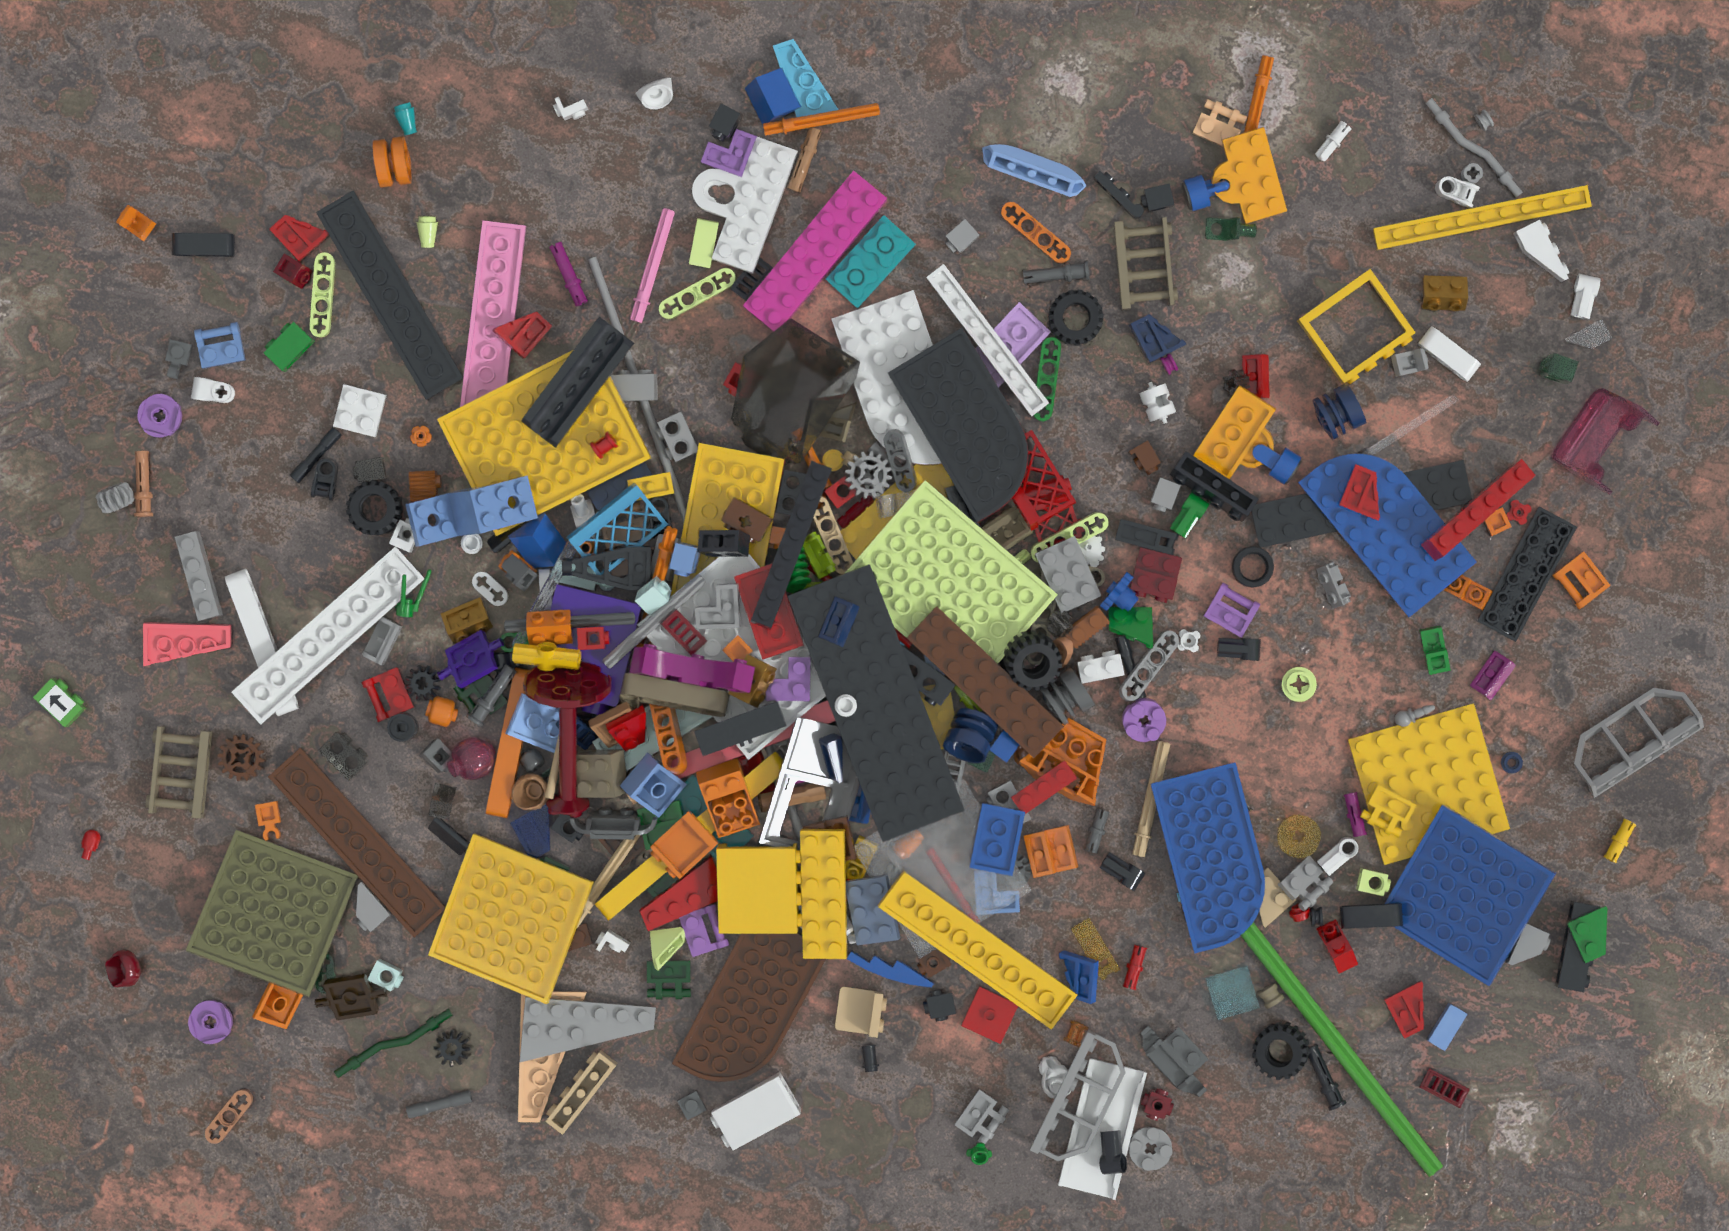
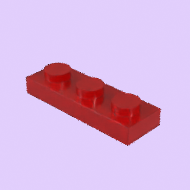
M1064 760L1017 792L1011 799L1018 809L1025 811L1026 814L1076 780L1077 777Z

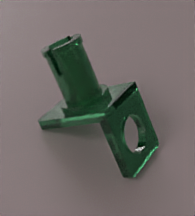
M1240 217L1230 219L1206 218L1205 239L1231 241L1239 239L1240 236L1255 238L1257 234L1256 224L1240 223ZM1212 224H1220L1222 230L1219 235H1214L1211 232Z

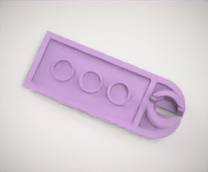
M1020 302L993 329L1019 364L1051 333ZM977 346L975 348L997 386L1000 387L1004 383L1003 378Z

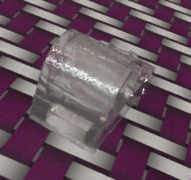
M916 490L875 497L879 519L894 516Z

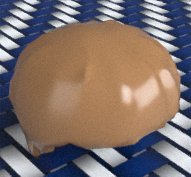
M527 773L522 775L513 785L511 791L513 802L523 810L541 809L548 800V798H545L548 783L538 774Z

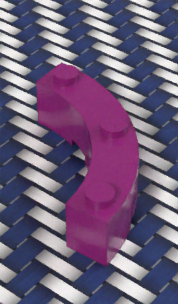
M644 644L643 647L634 648L630 673L662 679L667 677L670 681L717 690L722 688L730 692L750 693L755 667L747 665L745 660L734 659V662L704 659V656L692 654L691 657L656 650L657 646L651 644Z

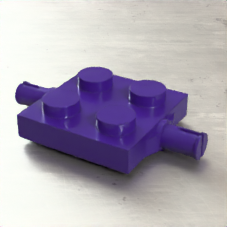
M480 630L445 650L448 658V667L437 672L440 680H443L453 675L457 686L462 689L497 669L494 650L504 646L503 640L499 637L489 643L486 633Z

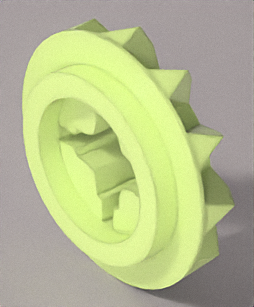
M1295 667L1288 670L1283 676L1281 686L1284 694L1290 700L1303 702L1313 696L1316 691L1317 682L1310 670L1303 667ZM1297 675H1299L1301 682L1308 683V685L1301 687L1300 694L1297 691V687L1290 686V684L1297 681Z

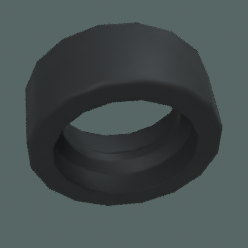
M1255 546L1243 548L1233 559V576L1243 586L1251 588L1262 586L1273 575V559L1263 548ZM1256 554L1265 561L1266 569L1259 579L1250 580L1241 573L1240 564L1247 555Z

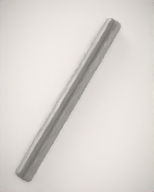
M699 574L696 575L669 599L666 604L659 608L603 659V663L608 668H612L706 583L705 579Z

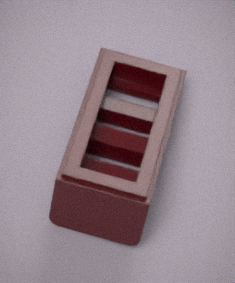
M677 609L661 624L691 656L707 642ZM679 618L681 621L671 629L669 626ZM685 624L687 627L677 635L675 632ZM691 630L693 634L684 642L682 638ZM697 636L700 640L690 648L688 644Z
M1428 1068L1419 1088L1458 1108H1461L1470 1090L1468 1087ZM1434 1075L1437 1078L1432 1088H1429L1428 1085ZM1441 1080H1444L1445 1082L1440 1092H1437L1436 1090ZM1449 1084L1453 1085L1448 1096L1444 1095ZM1457 1088L1461 1089L1457 1099H1452Z

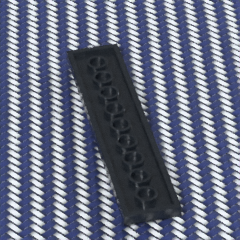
M355 191L349 192L317 211L319 219L424 398L428 400L461 381L464 377Z
M1464 460L1404 472L1434 510L1467 504L1472 500ZM1307 494L1255 504L1251 511L1260 548L1337 532Z

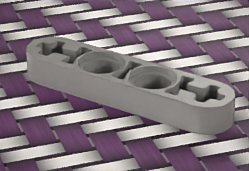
M1165 631L1153 642V649L1147 650L1120 686L1119 695L1123 700L1134 701L1139 698L1177 648L1179 637L1175 632ZM1164 637H1172L1170 640L1172 645H1166L1164 649L1159 648L1166 643ZM1154 651L1158 652L1161 656L1158 664L1153 663L1150 659V655ZM1144 668L1148 673V677L1144 681L1140 680L1137 675L1138 670ZM1134 683L1141 685V687L1137 685L1133 688L1132 692L1134 695H1126L1128 692L1126 687L1130 688Z

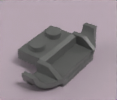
M602 807L596 810L593 816H588L586 824H581L573 817H570V823L577 832L589 834L590 839L634 840L636 835H643L652 831L657 824L658 817H653L649 825H641V817H638L637 811H633V808L626 807L620 810H612L610 807Z
M1149 1026L1140 1033L1146 1056L1177 1089L1198 1097L1207 1091L1193 1073L1208 1058L1179 1026L1163 1041Z

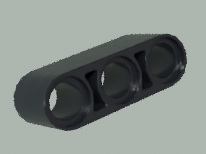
M172 233V255L234 257L235 234Z
M1402 903L1340 906L1341 929L1403 926Z

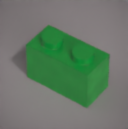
M295 322L292 324L287 323L280 330L282 334L276 340L274 338L271 339L265 346L267 350L264 354L283 372H286L315 342Z

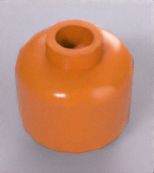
M436 696L433 700L429 699L425 716L428 717L430 723L447 727L451 721H456L459 709H455V702L453 700Z

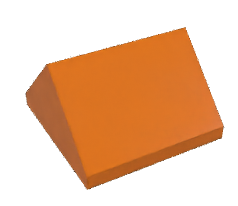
M268 983L252 1018L287 1029L303 995Z

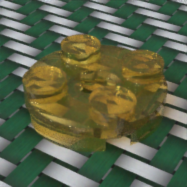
M1297 814L1287 817L1277 830L1279 847L1284 853L1295 858H1305L1312 855L1316 851L1321 839L1319 826L1314 820L1305 815ZM1295 831L1304 832L1305 836L1302 837V842L1293 840Z

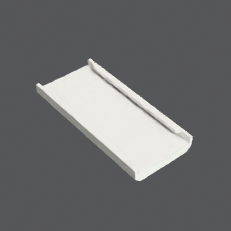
M1089 1058L1085 1077L1113 1089L1120 1070L1118 1064ZM1124 1066L1126 1073L1088 1151L1064 1159L1058 1186L1116 1200L1122 1173L1105 1175L1101 1173L1099 1166L1102 1155L1101 1132L1120 1130L1122 1153L1125 1156L1127 1155L1147 1072ZM1083 1082L1075 1115L1095 1125L1110 1094ZM1074 1121L1066 1152L1084 1147L1092 1129Z

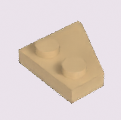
M1268 867L1263 870L1265 894L1259 911L1262 925L1265 928L1296 901V899L1291 900L1278 886L1280 881Z

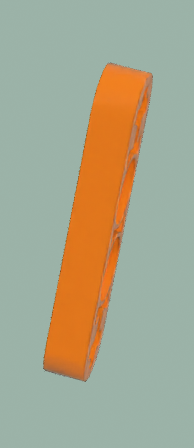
M1008 202L1003 205L1001 215L1007 223L1054 262L1063 264L1069 260L1071 251L1064 242L1015 202ZM1007 207L1010 209L1015 207V214L1018 216L1021 213L1025 215L1019 220L1018 225L1013 223L1017 220L1014 216H1006L1007 211L1005 209ZM1024 220L1033 222L1034 228L1032 231H1023L1021 224ZM1041 234L1049 235L1051 239L1050 244L1047 246L1040 245L1038 237ZM1054 241L1058 243L1055 246L1058 250L1063 248L1066 250L1065 255L1067 257L1065 259L1062 257L1057 259V252L1053 249L1051 253L1047 251L1052 247Z

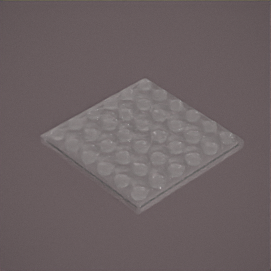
M964 779L957 782L955 786L965 811L882 842L878 831L854 845L855 852L870 877L888 875L891 888L904 870L977 923H980L1032 891L1016 864L1013 876L969 868L981 806ZM897 921L919 958L937 949Z

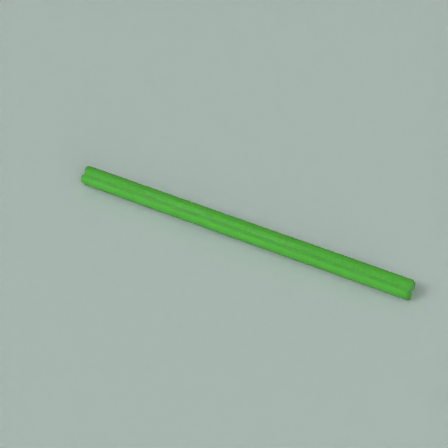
M1253 922L1241 934V937L1429 1177L1434 1175L1436 1171L1443 1167L1442 1163Z

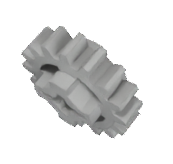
M864 451L861 452V458H858L856 455L853 456L854 463H847V466L851 469L844 471V474L849 475L845 479V483L851 482L849 490L856 489L855 496L863 493V499H866L868 494L875 498L876 492L882 495L884 493L882 487L888 489L890 485L886 481L892 479V476L887 475L892 469L885 467L888 461H881V454L873 457V451H870L868 456H866ZM864 461H871L876 464L874 466L867 465ZM857 467L859 475L858 478L855 480L854 470ZM873 470H875L873 475L871 476V479L867 478L861 481V479L865 475V471L868 473L870 471L872 472ZM880 471H882L881 483L878 479V473ZM869 485L873 489H864L860 486Z

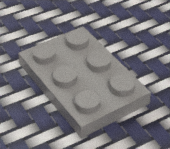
M1075 536L1035 553L1049 587L1058 594L1054 599L1061 614L1101 596Z

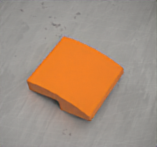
M1069 825L1023 836L1033 878L1078 868Z

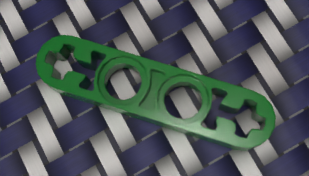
M1054 337L1045 339L1041 346L1036 386L1039 389L1041 385L1048 384L1052 388V393L1045 397L1047 400H1051V404L1045 406V410L1049 411V414H1046L1044 418H1040L1039 413L1033 415L1040 422L1049 420L1053 413L1061 354V343ZM1050 341H1053L1054 345L1058 346V349L1054 350L1052 357H1057L1056 361L1043 359V355L1048 356L1049 349L1045 348V345H1049ZM1049 362L1054 365L1055 371L1053 374L1046 375L1043 373L1042 367L1045 363Z

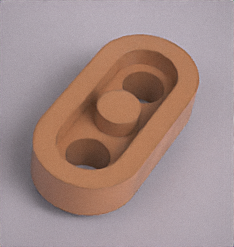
M1059 636L1053 640L1062 657L1060 660L1062 668H1058L1059 671L1068 665L1073 654V643L1065 636Z

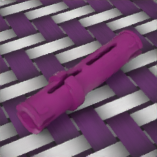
M558 242L555 243V246L551 245L549 249L555 258L566 283L564 286L569 290L575 307L583 305L582 303H587L588 299H586L580 285L582 282L574 272L562 245L563 243Z

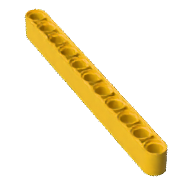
M776 751L744 777L752 799L778 778L783 759ZM706 809L697 819L712 834L715 831V827L709 811ZM651 856L594 905L609 921L667 872L665 868L668 866L662 860L658 862Z

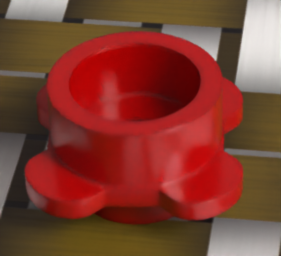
M1513 500L1511 508L1506 514L1508 520L1518 521L1520 525L1526 524V517L1531 512V506L1529 504L1523 505L1518 500Z

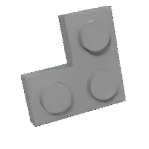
M738 583L716 584V606L695 607L696 629L740 628Z

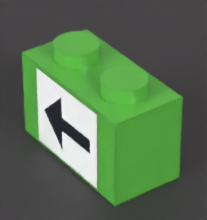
M51 678L33 698L62 726L69 727L86 709L83 705L85 701L78 694L75 693L73 695L67 690L69 686L62 679Z

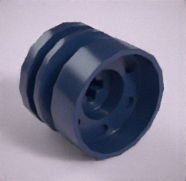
M1347 383L1333 389L1335 398L1333 401L1326 393L1323 394L1322 398L1325 405H1323L1318 397L1312 400L1315 415L1322 429L1332 440L1338 438L1336 428L1342 436L1346 434L1345 423L1353 430L1367 423L1362 408Z
M969 708L956 710L950 725L952 729L948 730L943 743L944 749L950 755L965 762H985L991 747L989 743L993 741L998 729L997 723L988 715Z

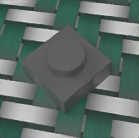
M697 1090L677 1100L687 1120L707 1110Z

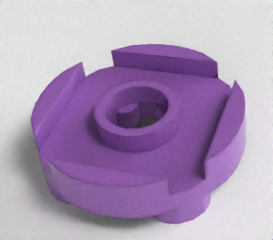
M155 394L140 404L137 417L141 427L148 435L164 438L173 435L180 427L182 411L179 403L172 397L164 394ZM163 410V414L166 417L161 422H157V417H154V414Z
M1140 698L1125 708L1122 715V724L1127 735L1139 742L1155 741L1165 729L1166 716L1163 708L1155 700ZM1144 715H1147L1149 722L1142 725L1139 718L1142 719Z
M206 1000L196 1005L188 1019L191 1034L205 1044H215L225 1039L230 1034L233 1025V1017L229 1008L223 1002L216 1000ZM208 1016H211L212 1019H216L214 1028H211L210 1025L205 1024V1021L208 1020Z

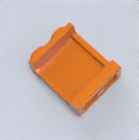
M689 810L650 846L652 849L650 854L658 862L662 860L668 866L665 870L672 878L677 876L680 879L719 842Z

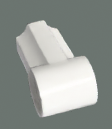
M1580 273L1577 275L1571 316L1590 319L1594 298L1597 296L1600 287V278Z
M1344 837L1317 862L1330 876L1347 860L1358 853V844L1353 838ZM1345 842H1352L1354 844L1352 852L1345 853L1342 851V846Z

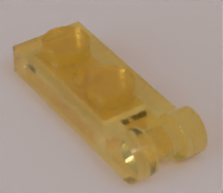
M1089 917L1070 928L1088 958L1097 960L1099 963L1104 959H1107L1109 962L1103 968L1100 964L1098 966V975L1102 981L1108 978L1107 975L1110 973H1116L1121 970Z

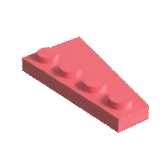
M143 623V666L231 647L230 624Z

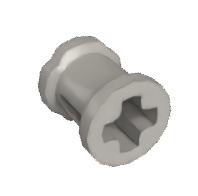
M1475 163L1467 165L1461 171V180L1472 184L1477 183L1483 176L1482 168ZM1471 169L1473 173L1477 174L1473 179H1471L1470 175H1467Z

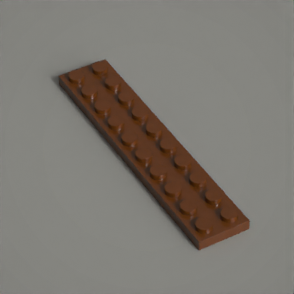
M299 748L268 776L414 938L445 911L446 906L302 748Z

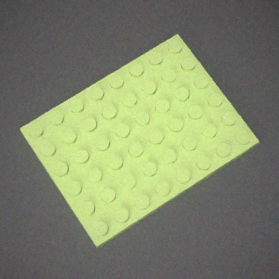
M924 480L845 572L847 573L870 564L893 626L906 638L937 606L997 664L1005 656L1004 650H1009L1008 642L1011 641L1013 643L1015 641L1013 637L1016 635L1018 637L1022 636L1021 632L1027 631L1058 595L926 480Z

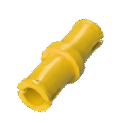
M1623 819L1616 835H1613L1611 838L1613 841L1604 855L1605 859L1617 863L1622 850L1629 844L1627 841L1636 824Z

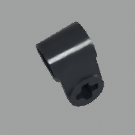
M322 459L317 463L311 487L312 498L319 496L328 498L329 501L334 500L338 474V464L335 460ZM325 462L332 465V472L328 475L322 470Z
M664 497L653 498L650 501L652 505L657 500L663 501L665 509L660 515L668 523L667 526L673 528L668 501ZM650 516L649 525L650 528L654 529L661 522L657 517ZM665 529L659 531L651 539H655V536H658L659 534L664 535Z

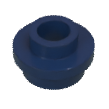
M1507 752L1502 756L1501 767L1505 772L1513 774L1522 768L1523 760L1518 753ZM1511 758L1515 760V765L1512 767L1508 765V760Z

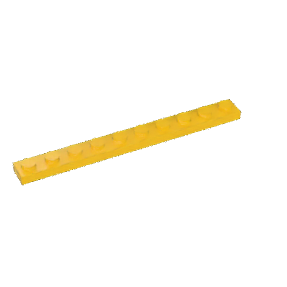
M1588 185L1377 227L1373 228L1376 249L1381 250L1592 207Z

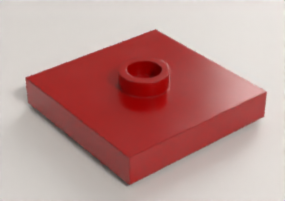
M979 986L961 1026L1001 1044L1018 1006L1009 999Z

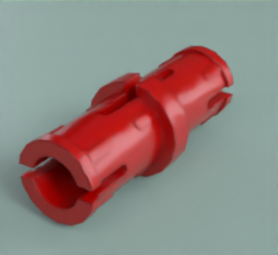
M1134 944L1130 963H1127L1126 966L1128 970L1123 987L1128 988L1130 980H1132L1130 987L1132 990H1136L1140 971L1143 972L1144 967H1142L1147 950L1146 947L1142 946L1138 955L1140 945Z

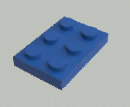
M982 803L969 868L1013 876L1025 811Z

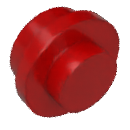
M1296 904L1289 911V916L1293 918L1294 922L1306 920L1310 917V907L1302 911L1298 906L1299 904Z

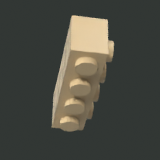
M602 1050L598 1054L592 1053L586 1061L589 1065L585 1071L582 1069L578 1071L573 1078L576 1081L571 1088L567 1086L559 1096L562 1100L558 1106L553 1104L546 1113L549 1117L545 1122L562 1135L618 1064Z

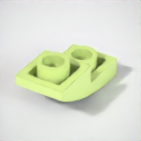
M697 218L689 264L710 268L719 222Z

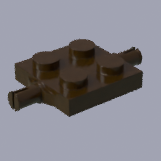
M366 973L328 979L323 984L326 997L315 999L314 1003L316 1008L329 1006L334 1013L336 1021L375 1015L379 1011L375 999L387 997V990L385 987L373 989L370 986Z

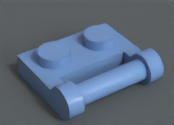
M238 322L214 329L194 330L202 369L246 361ZM233 334L234 340L205 345L204 339Z

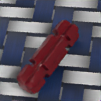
M869 494L866 499L862 497L860 502L855 503L845 512L844 516L842 515L837 519V523L841 528H846L850 524L849 522L854 521L866 510V507L869 508L874 503L873 498Z

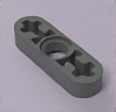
M892 429L884 436V446L898 489L903 492H909L917 484L916 473L904 434L898 429ZM892 435L895 438H899L896 445L898 449L902 447L903 450H897L892 453V450L896 448L894 442L889 441ZM896 455L905 457L906 464L904 466H898L895 463ZM906 468L909 469L905 472L906 478L911 479L909 486L901 482L904 479L903 472L899 474L898 471H903Z

